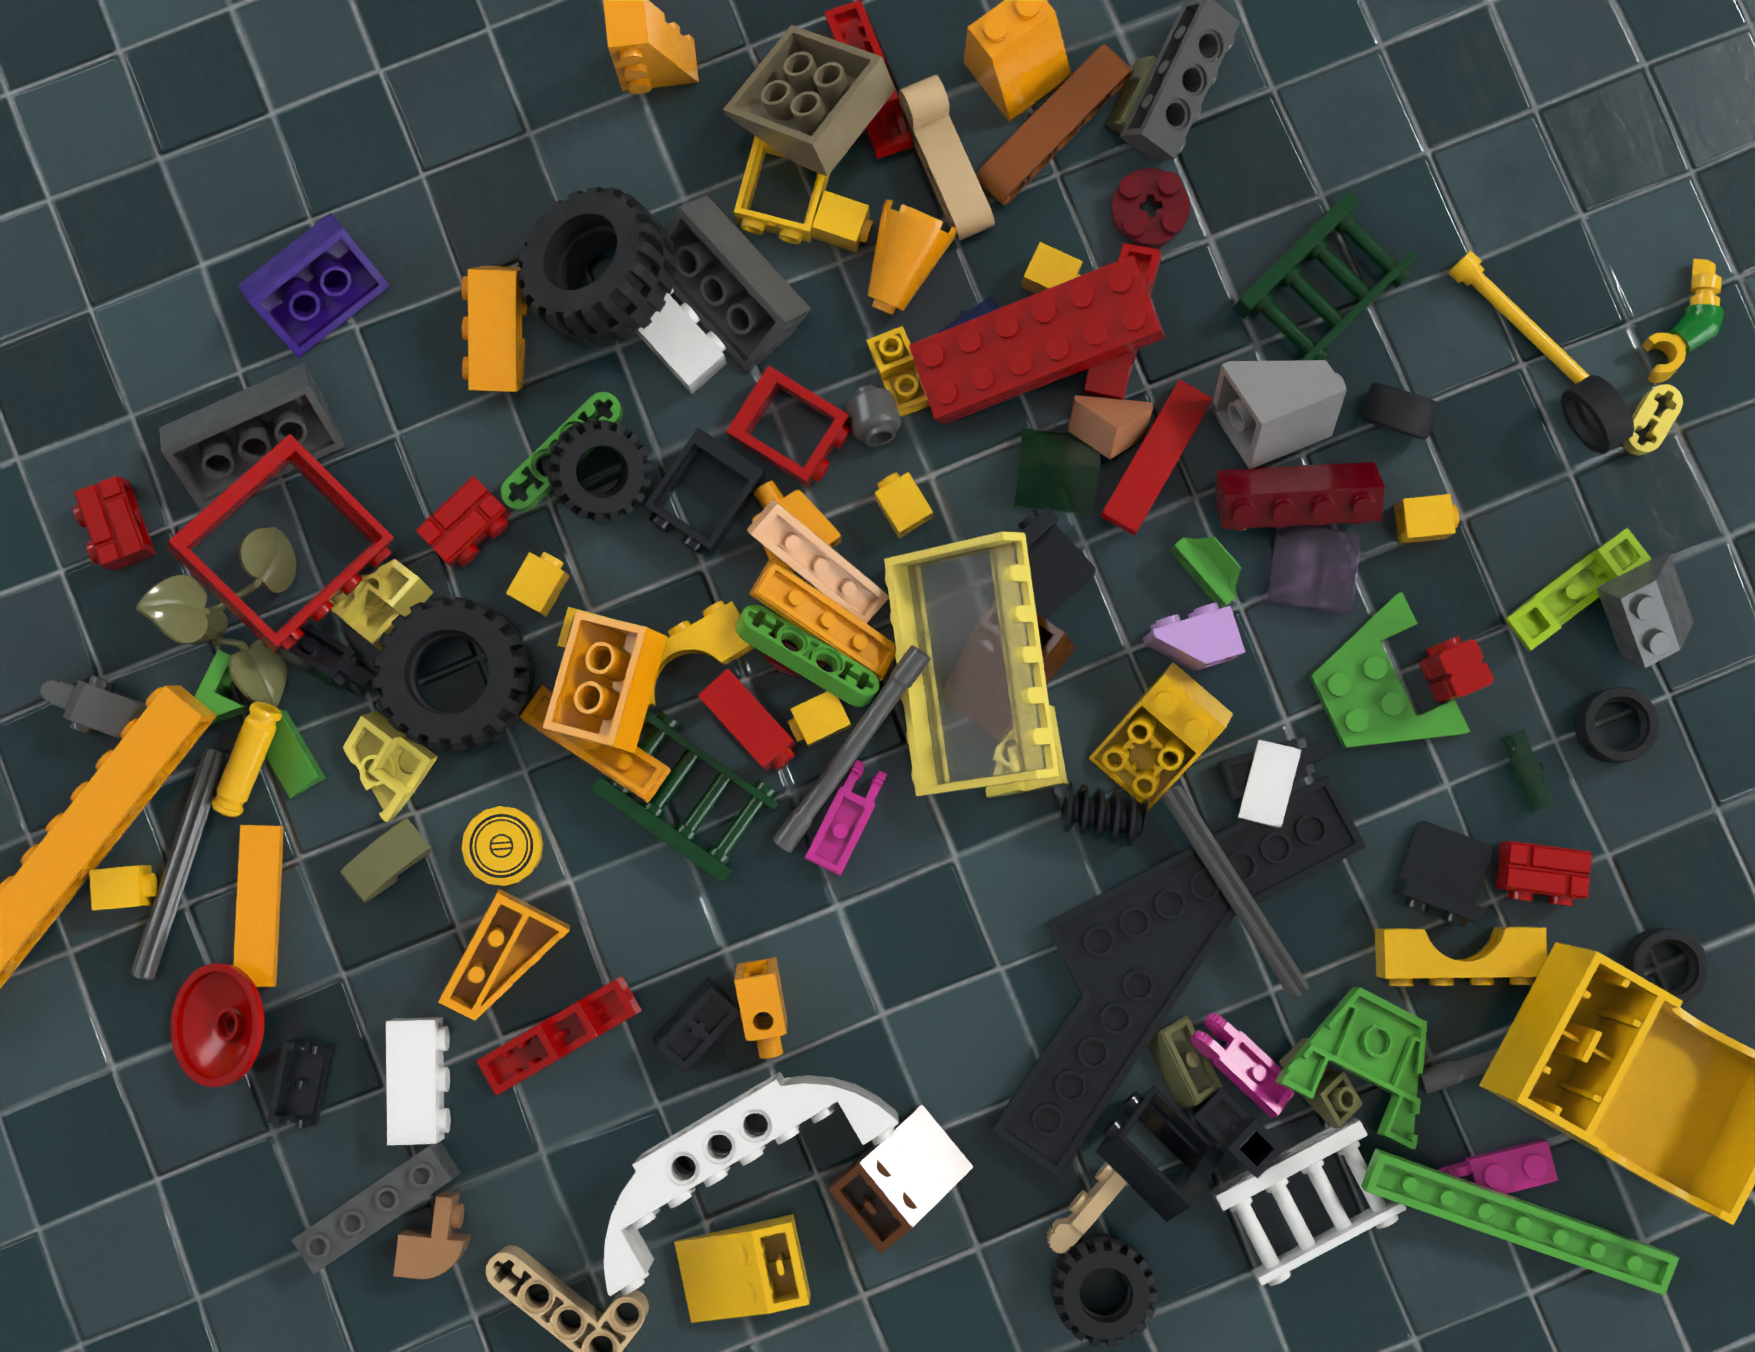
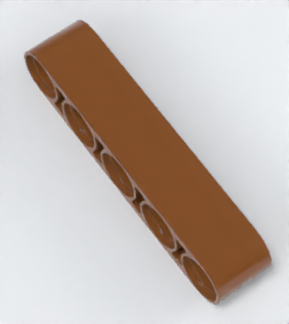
M1106 44L1100 46L981 167L976 174L980 185L1002 206L1007 205L1126 84L1134 70Z

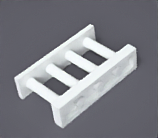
M1351 1116L1341 1128H1333L1331 1126L1285 1150L1258 1179L1247 1170L1209 1190L1216 1204L1223 1211L1230 1209L1231 1212L1236 1211L1262 1262L1261 1266L1251 1270L1254 1278L1262 1286L1266 1283L1269 1286H1274L1284 1282L1291 1276V1270L1374 1226L1377 1229H1382L1392 1225L1399 1219L1397 1214L1407 1210L1405 1205L1389 1199L1385 1200L1383 1197L1366 1192L1361 1187L1368 1167L1358 1150L1360 1146L1358 1140L1366 1137L1368 1134L1361 1121ZM1335 1152L1338 1155L1344 1156L1370 1206L1369 1209L1350 1219L1322 1168L1324 1165L1323 1159ZM1299 1171L1302 1174H1308L1335 1226L1314 1238L1286 1186L1289 1182L1287 1177ZM1263 1190H1266L1267 1193H1272L1298 1243L1297 1247L1278 1257L1250 1205L1253 1201L1251 1196Z

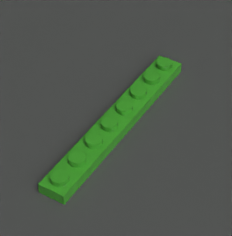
M1376 1148L1361 1184V1187L1371 1194L1664 1296L1679 1261V1257L1670 1251Z

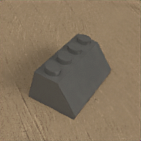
M707 195L678 207L665 226L668 236L672 239L675 247V255L673 256L677 259L676 274H671V277L674 279L673 293L682 303L686 302L693 309L703 326L709 332L712 331L726 347L725 350L747 373L793 334L811 308Z
M305 363L159 427L161 452L201 512L289 434L316 460L345 447L327 402ZM289 463L271 480L293 471L295 468Z

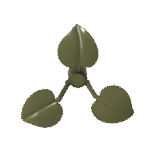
M276 527L255 529L244 536L238 550L239 562L244 572L255 579L250 585L235 594L242 599L258 589L261 584L272 594L285 591L292 584L297 568L295 552L288 538ZM187 575L172 576L153 586L141 598L135 609L150 619L171 640L181 644L190 643L194 645L211 640L214 646L226 645L240 649L239 652L232 654L228 661L229 672L235 685L253 703L257 701L265 702L277 708L287 681V665L284 657L273 653L264 646L261 640L254 641L248 647L244 641L224 638L222 635L227 629L228 620L222 611L227 607L221 602L206 608L207 594L200 582Z

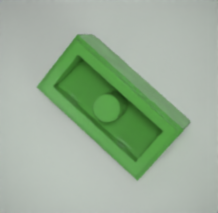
M279 709L282 717L276 723V732L266 758L289 798L292 799L323 781L326 777L288 712Z

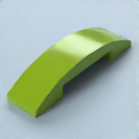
M1626 528L1555 578L1504 620L1528 652L1532 651L1561 629L1564 623L1599 598L1597 587L1652 559L1631 531Z

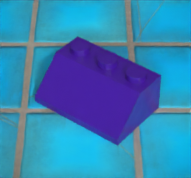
M331 212L238 284L247 301L298 358L390 286Z

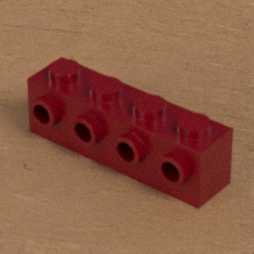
M1375 462L1253 468L1251 470H1217L1215 507L1222 529L1237 531L1257 527L1280 529L1295 525L1363 524L1370 521H1381L1385 485Z

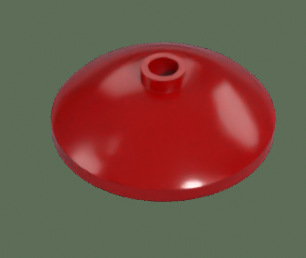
M226 963L208 964L194 971L183 983L177 994L171 1016L173 1050L183 1071L189 1078L200 1085L222 1087L233 1084L241 1079L255 1062L263 1042L265 1031L263 1003L255 984L243 970Z

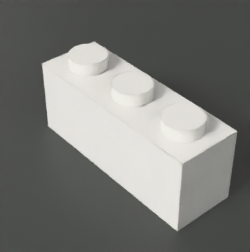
M666 293L664 297L666 304L661 312L656 311L650 318L653 322L645 329L640 327L635 332L686 389L693 394L727 364L722 353L726 347L712 331L705 334L696 324L700 321L699 317L686 302L679 306L670 296L671 294Z
M443 1017L395 1018L386 1021L387 1145L437 1144L445 1139L444 1133H449L450 1110L449 1108H444V1092H448L450 1088V1071L448 1067H444L443 1051H448L450 1035L448 1026H443Z

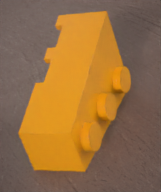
M603 0L608 49L622 91L643 94L650 92L652 88L699 83L695 42L690 34L681 35L680 26L675 22L668 24L665 21V14L649 0Z
M479 266L468 269V276H463L462 298L463 300H468V316H464L462 320L463 340H468V356L463 357L462 376L464 380H468V390L517 392L523 388L525 338H522V315H527V305L525 302H522V290L519 287L518 271L522 270L520 267Z
M498 889L443 990L438 1003L475 1021L517 979L540 960L557 941L570 931V925Z

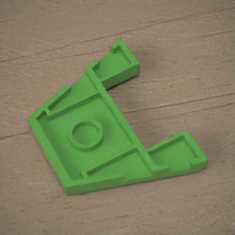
M1402 592L1389 599L1375 615L1367 620L1351 638L1344 642L1309 676L1343 748L1456 736L1470 732L1455 699L1417 716L1382 646V640L1418 624Z
M1352 987L1278 1074L1275 1083L1305 1098L1313 1099L1327 1062H1330L1392 1094L1377 1134L1406 1149L1415 1150L1418 1135L1414 1134L1415 1114H1420L1421 1099L1417 1098L1419 1074H1423L1427 1021L1361 987Z

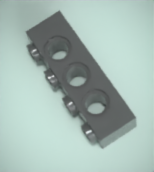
M1185 0L1122 130L1120 138L1152 162L1176 159L1186 144L1185 138L1193 121L1197 119L1202 111V102L1209 88L1218 77V69L1225 54L1234 44V35L1240 25V21L1214 0Z
M441 1141L437 1144H431L291 1241L314 1275L456 1178L461 1172Z

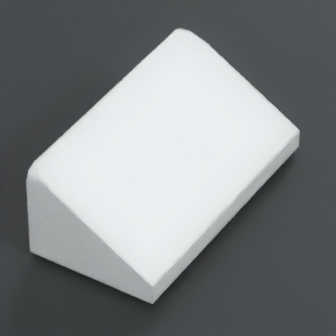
M1258 740L1238 818L1274 828H1281L1301 749Z

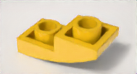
M903 326L867 339V345L882 384L894 396L900 416L903 417L930 406L909 347L910 341Z

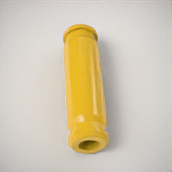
M257 701L250 705V714L243 722L216 789L217 796L211 802L212 808L222 815L238 817L243 813V804L248 801L276 732V723L282 717L281 711L271 704Z

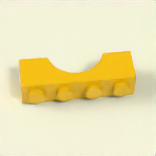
M723 600L718 601L702 611L704 618L692 625L688 620L668 631L670 637L666 641L647 711L656 706V681L663 668L673 659L686 654H703L714 658L725 666L755 649L743 641L736 633L735 624L740 614L732 601L726 605Z
M1494 927L1488 942L1479 952L1470 957L1457 960L1440 953L1429 940L1425 929L1375 928L1376 977L1389 979V986H1414V978H1429V985L1452 986L1454 985V978H1469V985H1494V977H1509V983L1512 985H1533L1535 982L1534 977L1538 976L1547 959L1546 928Z

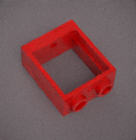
M768 365L726 433L728 439L809 488L813 480L818 483L822 480L831 464L826 459L834 447L839 450L843 447L851 433V429L847 427L849 425V414ZM779 389L833 421L804 468L750 435Z
M728 668L698 695L704 704L767 772L772 767L777 771L781 770L795 757V754L792 752V749L796 746L794 740Z

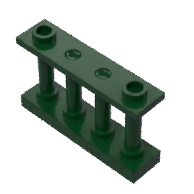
M1350 190L1239 298L1233 308L1243 319L1252 311L1257 315L1262 313L1305 355L1301 360H1325L1331 354L1326 347L1390 284L1397 289L1413 273L1408 267L1417 257L1413 251L1398 263L1355 221L1357 216L1353 214V211L1361 200ZM1334 230L1339 234L1344 232L1387 274L1372 290L1328 248L1330 244L1325 239ZM1307 257L1312 261L1317 259L1360 301L1345 317L1300 275L1302 270L1298 266ZM1280 284L1285 288L1290 286L1333 328L1318 344L1273 302L1275 297L1271 292Z
M661 710L657 716L647 711L645 719L653 724L654 727L639 746L640 749L653 756L667 735L687 748L649 803L644 801L641 804L630 796V791L612 779L609 781L603 777L597 780L591 790L718 881L725 883L734 871V869L727 865L731 859L728 855L764 804L774 811L778 809L780 804L773 800L777 792L760 780H757L754 785L747 782L675 731L680 724ZM699 758H701L718 770L719 773L683 823L678 822L673 827L662 819L666 813L663 809ZM733 781L752 795L717 845H711L706 850L694 842L698 837L696 831Z

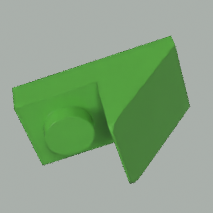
M219 649L194 696L217 715L210 725L250 711V706L227 696L229 690L236 688L231 678L228 664L232 654Z

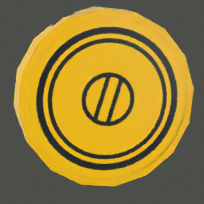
M497 806L482 811L471 820L463 835L462 852L465 864L475 877L487 884L508 886L522 882L534 871L542 858L544 843L540 828L529 815L517 808Z

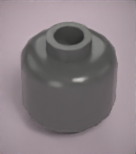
M866 385L857 389L854 396L846 404L845 413L849 414L848 422L852 434L857 441L866 443L871 447H877L887 444L895 438L896 432L901 427L902 419L894 396L889 390L876 388L874 385Z

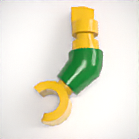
M1693 259L1691 293L1694 296L1690 298V305L1685 308L1684 316L1669 333H1656L1648 337L1642 346L1647 352L1658 349L1666 354L1668 364H1658L1653 368L1647 378L1649 382L1661 383L1670 379L1684 362L1686 353H1690L1713 339L1719 332L1724 309L1720 307V298L1716 296L1721 293L1722 277L1715 274V263L1705 259Z

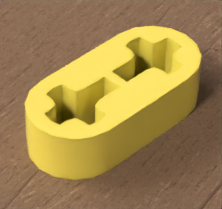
M1665 384L1651 389L1643 396L1632 415L1634 423L1633 436L1622 443L1629 453L1636 456L1646 455L1661 445L1682 409L1683 397L1680 391L1674 386ZM1665 396L1667 398L1665 405L1670 409L1663 410L1657 416L1653 415L1659 404L1654 399ZM1649 424L1651 427L1646 434V438L1650 442L1647 441L1640 445L1637 442L1639 435L1635 432L1640 431Z

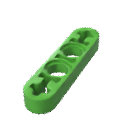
M599 392L591 396L504 481L501 488V496L509 508L516 512L529 511L553 489L549 484V476H542L538 472V462L544 456H551L550 450L552 445H556L559 440L558 436L563 431L567 432L572 428V425L578 422L583 423L582 419L585 416L589 420L595 419L599 414L596 409L598 404L601 403L604 406H608L610 403L613 404L610 408L613 416L610 419L602 416L598 420H607L617 424L621 422L623 416L622 406L614 395L607 392ZM592 447V448L588 449L587 451H585V452L581 455V457L579 458L577 465H578L595 447ZM530 470L533 476L543 485L538 489L532 483L525 491L529 496L526 501L523 502L520 499H516L512 502L511 500L515 496L512 488L516 485L520 488L525 487L531 481L525 475Z
M752 604L745 607L736 621V633L743 641L855 707L867 706L879 690L878 678L869 669L763 606ZM752 622L756 623L759 626V628L754 626ZM771 632L775 634L774 638L770 636ZM781 640L793 642L799 651L787 649ZM822 660L832 667L833 672L822 670L816 661ZM842 674V675H844L845 677H844V679H842V678H840L839 676Z

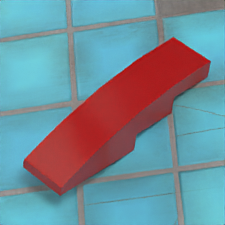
M861 0L824 12L833 40L882 56L885 62L884 55ZM894 91L865 128L876 159L913 148L912 137L900 110L897 93Z
M1178 380L1100 515L1102 518L1135 536L1213 398L1182 380Z
M623 976L478 1059L477 1063L497 1096L642 1010Z

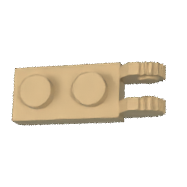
M1107 1162L1096 1173L1095 1178L1098 1182L1090 1192L1087 1193L1085 1190H1082L1072 1201L1068 1208L1072 1211L1070 1216L1057 1218L1052 1223V1227H1049L1048 1235L1046 1236L1047 1241L1050 1244L1049 1247L1056 1254L1061 1253L1062 1255V1253L1070 1250V1247H1073L1082 1235L1086 1233L1127 1184Z

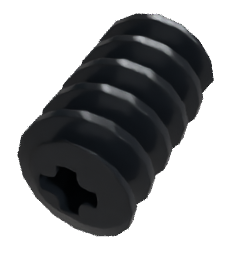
M1069 781L1064 794L1060 818L1063 820L1064 832L1069 833L1074 823H1078L1080 836H1085L1091 826L1094 827L1095 838L1100 840L1104 832L1109 830L1111 843H1116L1123 833L1126 834L1127 846L1131 847L1136 838L1140 837L1143 830L1148 799L1145 798L1137 808L1135 796L1129 795L1121 805L1120 793L1114 791L1108 800L1105 801L1104 790L1101 788H1097L1090 798L1087 785L1082 784L1077 793L1074 794L1073 784Z

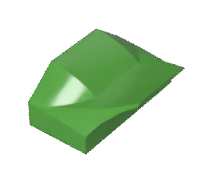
M1183 537L1169 550L1214 603L1217 602L1219 609L1226 607L1236 598V584L1241 566L1216 537L1200 539Z

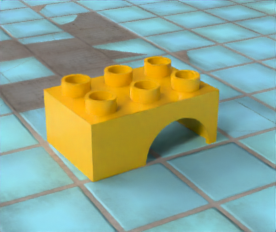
M1555 942L1479 1086L1685 1204L1734 1225L1755 1185V1050L1693 1017L1680 1007L1683 1002L1682 1000L1594 950Z

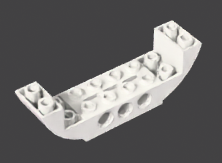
M778 1072L643 1152L632 1164L636 1172L621 1192L611 1214L604 1246V1273L608 1295L611 1296L620 1290L623 1296L645 1283L644 1279L649 1276L648 1270L654 1258L638 1229L656 1218L655 1214L660 1211L659 1207L666 1203L670 1209L680 1205L692 1196L691 1193L696 1190V1185L704 1182L705 1186L709 1187L728 1175L727 1171L731 1169L730 1165L739 1160L741 1165L744 1166L760 1157L766 1148L765 1144L775 1139L779 1145L798 1134V1129L801 1127L800 1124L811 1118L813 1123H817L835 1111L834 1107L836 1105L834 1103L836 1102L841 1106L863 1145L872 1141L874 1146L892 1137L896 1133L894 1131L895 1126L899 1124L897 1111L877 1095L847 1081L833 1077L812 1075L784 1078L782 1073ZM752 1113L763 1115L767 1120L768 1126L762 1129L752 1127L747 1119L748 1115ZM717 1134L726 1136L730 1140L732 1147L727 1150L718 1148L713 1142V1136ZM687 1156L691 1158L695 1163L696 1169H683L679 1165L678 1157Z

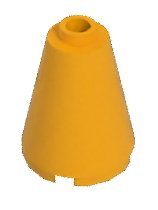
M885 199L867 296L874 299L872 307L893 315L896 308L904 311L955 239L958 230L951 226L947 233L941 230L943 221L903 204L899 211L891 209L893 201Z

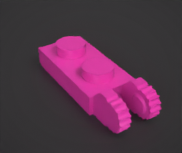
M856 760L844 786L839 787L805 856V859L839 876L842 875L876 806L874 801L887 776L886 773L879 770L870 784V790L866 798L851 792L864 771L865 763Z
M1210 1013L1204 1020V1024L1217 1039L1227 1042L1226 1045L1222 1047L1211 1036L1200 1030L1196 1031L1191 1037L1192 1045L1204 1057L1214 1060L1212 1063L1271 1119L1277 1117L1295 1093L1275 1083L1276 1077L1282 1069L1242 1031L1238 1032L1221 1015Z
M1545 1139L1467 1157L1464 1162L1438 1169L1456 1177L1470 1175L1471 1182L1504 1194L1558 1181L1550 1147Z

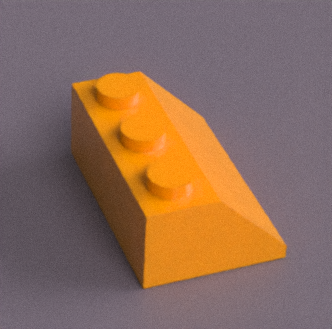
M576 610L543 728L635 754L668 636L645 626Z

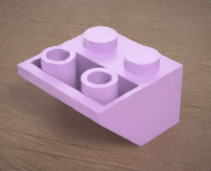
M1217 602L1194 609V612L1188 614L1189 618L1182 621L1179 614L1155 621L1156 624L1150 626L1151 631L1143 637L1145 646L1193 671L1233 660L1245 653L1231 606L1219 609Z

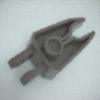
M91 675L89 681L78 680L76 685L69 682L65 683L63 680H46L40 686L41 690L39 691L43 700L66 709L63 718L72 721L70 728L91 736L97 730L123 739L120 737V734L124 727L133 719H139L147 709V706L142 701L113 691L115 683Z

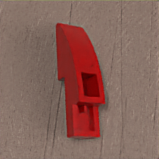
M1123 243L1118 260L1134 255L1141 267L1151 295L1161 262V250ZM1138 349L1090 367L1084 389L1085 394L1124 400Z

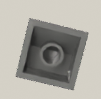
M1665 552L1596 588L1622 657L1647 668L1681 650L1694 621L1670 553Z

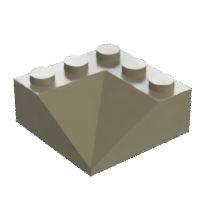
M791 25L725 106L723 111L727 117L797 165L828 176L893 94L895 87L882 56Z

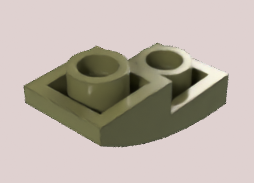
M405 818L359 853L340 871V874L365 904L396 883L399 874L429 855L431 847L409 819Z
M1302 1038L1279 1061L1282 1068L1289 1063L1309 1038ZM1328 1062L1313 1099L1305 1098L1313 1109L1333 1128H1341L1363 1105L1344 1071H1332Z

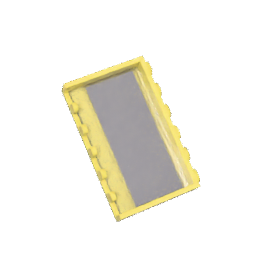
M1002 531L884 559L885 583L888 587L891 608L890 621L893 626L896 645L897 664L911 645H914L931 658L913 685L901 696L907 726L906 739L909 744L912 763L911 776L915 785L916 796L1059 776L1025 533Z

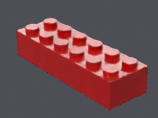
M1131 255L912 343L909 347L934 419L947 424L1166 337L1141 267L1134 255Z

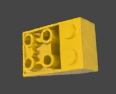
M1172 662L1088 759L1126 792L1135 796L1140 804L1145 798L1148 799L1147 810L1149 811L1224 731L1233 713Z
M793 1214L674 1241L691 1323L770 1314L809 1305L811 1293Z

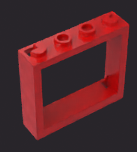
M289 434L168 541V550L275 653L281 646L289 650L305 634L301 628L311 618L316 623L323 619L334 608L330 601L339 592L342 591L346 596L363 581L359 574L371 564L376 569L392 553L388 547L391 545L394 537ZM290 463L371 545L275 633L191 550Z

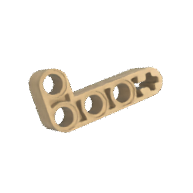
M935 74L900 89V110L911 134L914 147L950 227L952 226L958 230L956 239L960 241L995 226L989 203L950 119L948 97L938 75Z
M508 1245L502 1247L489 1260L486 1266L487 1280L495 1289L573 1352H599L593 1344V1338L597 1336H606L611 1340L613 1344L611 1352H622L641 1328L649 1311V1303L645 1295L638 1290H634L625 1296L620 1292L602 1314L518 1246ZM510 1260L514 1263L511 1272L506 1275L501 1269L504 1263ZM527 1272L531 1276L527 1278L520 1288L516 1284ZM533 1284L545 1286L549 1293V1300L545 1302L534 1300L530 1294V1286ZM625 1302L632 1303L638 1309L639 1317L635 1320L622 1318L618 1310L619 1305ZM573 1310L577 1312L581 1319V1325L575 1328L565 1325L561 1317L562 1311Z

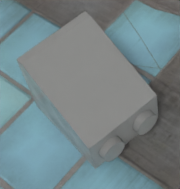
M1326 360L1228 361L1221 365L1211 411L1251 470L1331 437L1347 390L1341 375L1335 373Z

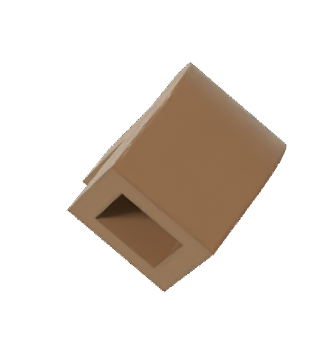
M444 1190L436 1196L432 1230L406 1228L398 1234L393 1276L414 1279L433 1278L446 1272L462 1257L469 1245L471 1234L455 1233L456 1229H461L464 1218V1204L459 1203L460 1192Z

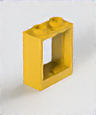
M755 136L734 209L736 224H740L741 229L752 234L761 235L764 231L778 234V238L787 243L801 244V241L811 243L813 238L812 224L823 193L826 190L830 174L825 176L817 173L804 224L750 210L765 154L787 158Z

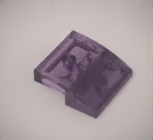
M1298 525L1277 528L1267 602L1270 604L1309 607L1311 610L1351 614L1362 536L1349 532Z

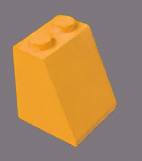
M1004 0L967 27L963 63L1009 123L1060 87L1072 75L1057 15L1047 0Z

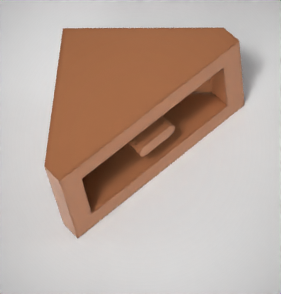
M1074 395L1068 422V432L1108 459H1111L1145 439L1153 410V403Z

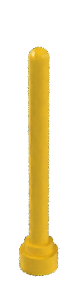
M1471 250L1448 272L1458 284L1463 282L1467 287L1471 284L1574 384L1590 376L1482 273L1485 270L1480 265L1482 260Z

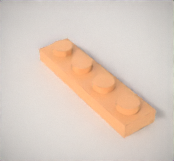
M774 499L771 500L747 528V531L819 591L866 624L889 599V595Z

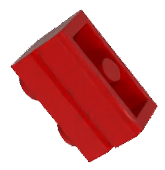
M473 475L416 529V532L448 565L455 568L460 564L464 567L476 558L480 552L477 546L488 536L490 539H494L507 528L509 523L506 519L511 513Z
M114 476L98 482L96 485H90L75 491L74 495L78 504L73 506V512L79 525L87 528L91 541L86 542V548L91 560L95 564H99L100 567L112 571L155 556L156 553L130 481L120 476Z
M1456 636L1426 649L1429 657L1422 659L1419 663L1426 681H1431L1429 688L1436 702L1444 703L1464 697L1491 685L1494 681L1487 663H1482L1481 661L1484 656L1476 640L1470 639L1462 642L1460 637Z
M1502 841L1499 848L1496 888L1507 890L1509 899L1533 901V894L1548 896V904L1573 906L1574 899L1586 900L1588 897L1592 860L1591 851Z

